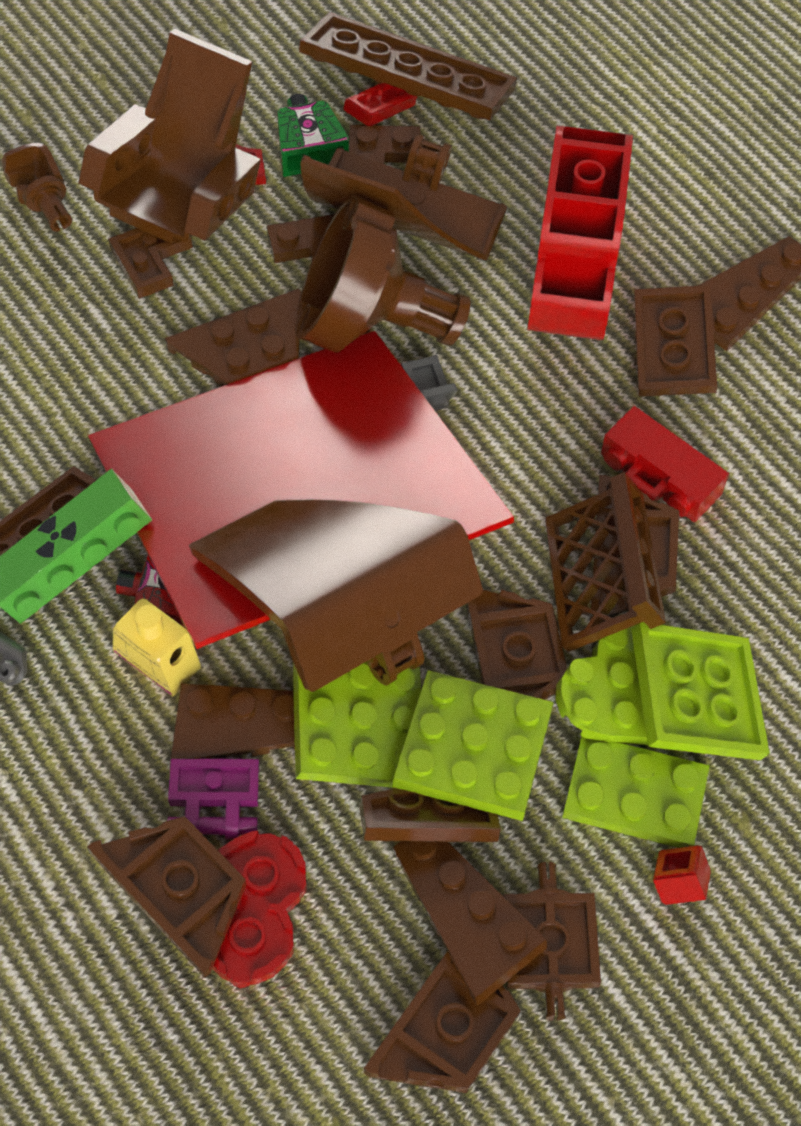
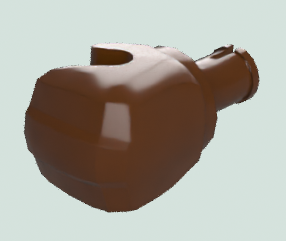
M37 142L29 143L6 152L1 159L2 169L8 183L12 187H16L18 201L32 211H42L51 230L60 231L56 221L60 222L63 230L68 228L73 219L62 203L66 195V187L48 147Z

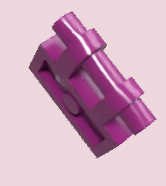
M171 759L168 793L169 806L186 807L185 817L202 835H225V839H235L251 831H258V818L240 817V807H258L259 759ZM201 807H226L225 817H200ZM168 817L167 821L172 820V819H176V818H179V817Z

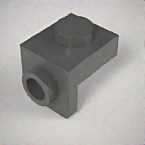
M437 355L401 363L403 369L435 411L449 405L448 402L457 392L455 383L447 384Z

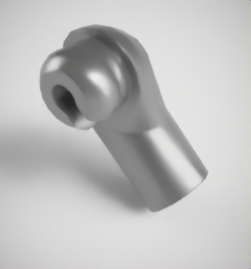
M0 632V681L8 685H16L26 676L27 652L23 646Z

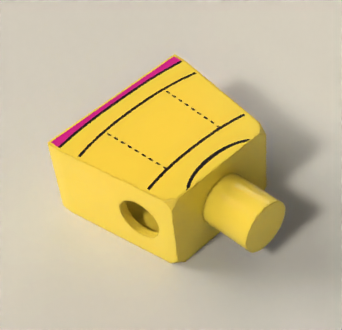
M140 599L113 628V652L172 697L180 690L181 683H187L201 668L199 658L187 630L146 599ZM170 659H177L175 662L170 664Z

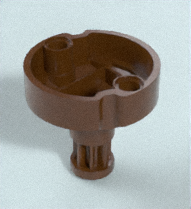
M352 195L344 201L335 213L314 254L298 302L297 311H299V317L295 325V334L301 340L338 353L377 323L385 320L402 328L410 326L436 337L437 342L450 347L457 341L465 327L471 301L469 297L460 293L450 294L426 284L424 278L404 270L397 231L392 228L395 221L394 213L366 199Z

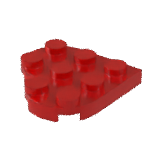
M251 831L236 837L218 849L246 880L245 890L212 968L222 979L230 981L232 985L238 988L257 985L273 978L287 964L294 952L293 924L288 913L300 902L306 893V863L299 848L284 835L278 837L271 833L259 834L258 831Z

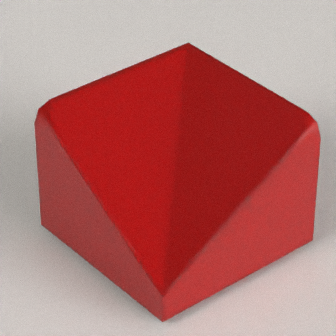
M702 845L666 849L658 852L653 882L663 904L706 900L711 872Z

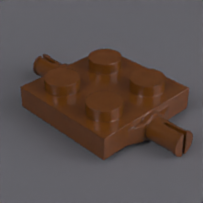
M542 862L537 865L539 889L527 894H504L503 897L546 938L547 949L506 982V989H535L545 992L546 1019L554 1020L556 1004V1021L566 1018L564 992L574 988H599L601 985L595 893H570L557 889L556 864L549 862L546 871V862Z

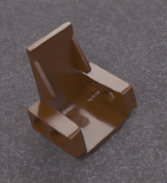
M174 28L169 32L167 50L147 107L144 108L134 104L87 145L78 184L94 190L95 201L110 208V216L171 244L177 239L188 242L193 235L206 241L254 193L261 159L235 148L252 61Z

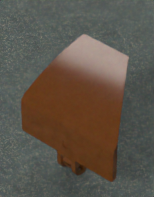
M417 134L413 141L404 171L344 151L343 148L336 149L329 165L313 160L306 155L303 156L300 162L304 188L312 201L338 210L347 198L352 195L359 196L391 210L395 216L392 228L485 261L490 256L507 211V205L503 203L499 204L441 184L440 182L450 159L452 145L444 143L441 146L425 140V136Z
M275 500L189 545L194 557L238 589L282 630L302 684L306 690L315 692L366 661L374 677L381 684L388 686L397 680V675L408 668L415 670L424 664V653L417 634L418 631L483 593L468 536L458 521L390 506L338 500Z

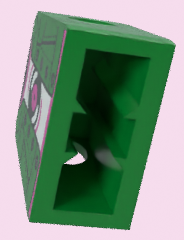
M295 94L287 100L288 107L280 108L277 111L283 177L301 174L300 162L304 155L329 165L337 148H343L344 151L349 152L348 136L328 102L322 100L308 103L305 95Z

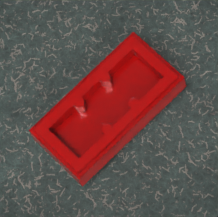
M380 83L345 99L343 110L366 126H373L415 106L417 96L410 95L405 90L392 85Z

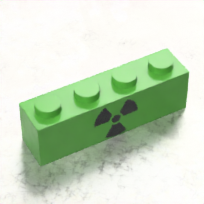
M112 468L0 556V607L20 624L152 521V518L133 490Z

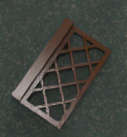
M625 472L610 478L611 489L545 517L561 645L567 652L642 622H645L650 629L666 623L644 496ZM612 504V510L604 522L594 519L601 508ZM571 521L577 522L567 538L560 536V526ZM589 526L598 529L587 546L578 543ZM609 534L617 537L616 543L608 554L598 551ZM572 550L581 552V556L571 570L564 567V562ZM593 557L603 561L592 578L583 575ZM617 566L622 568L623 572L614 586L603 583L612 568ZM577 581L586 584L587 586L576 602L568 599V595ZM598 590L608 593L597 611L587 607ZM619 598L627 601L629 612L614 618L608 616ZM582 614L592 618L584 630L573 634L572 628Z

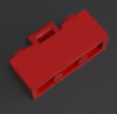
M633 406L604 436L600 454L604 457L608 466L616 471H624L638 489L648 495L652 501L658 502L663 497L662 500L668 506L679 510V517L685 516L695 523L724 491L729 476L726 470L636 406Z

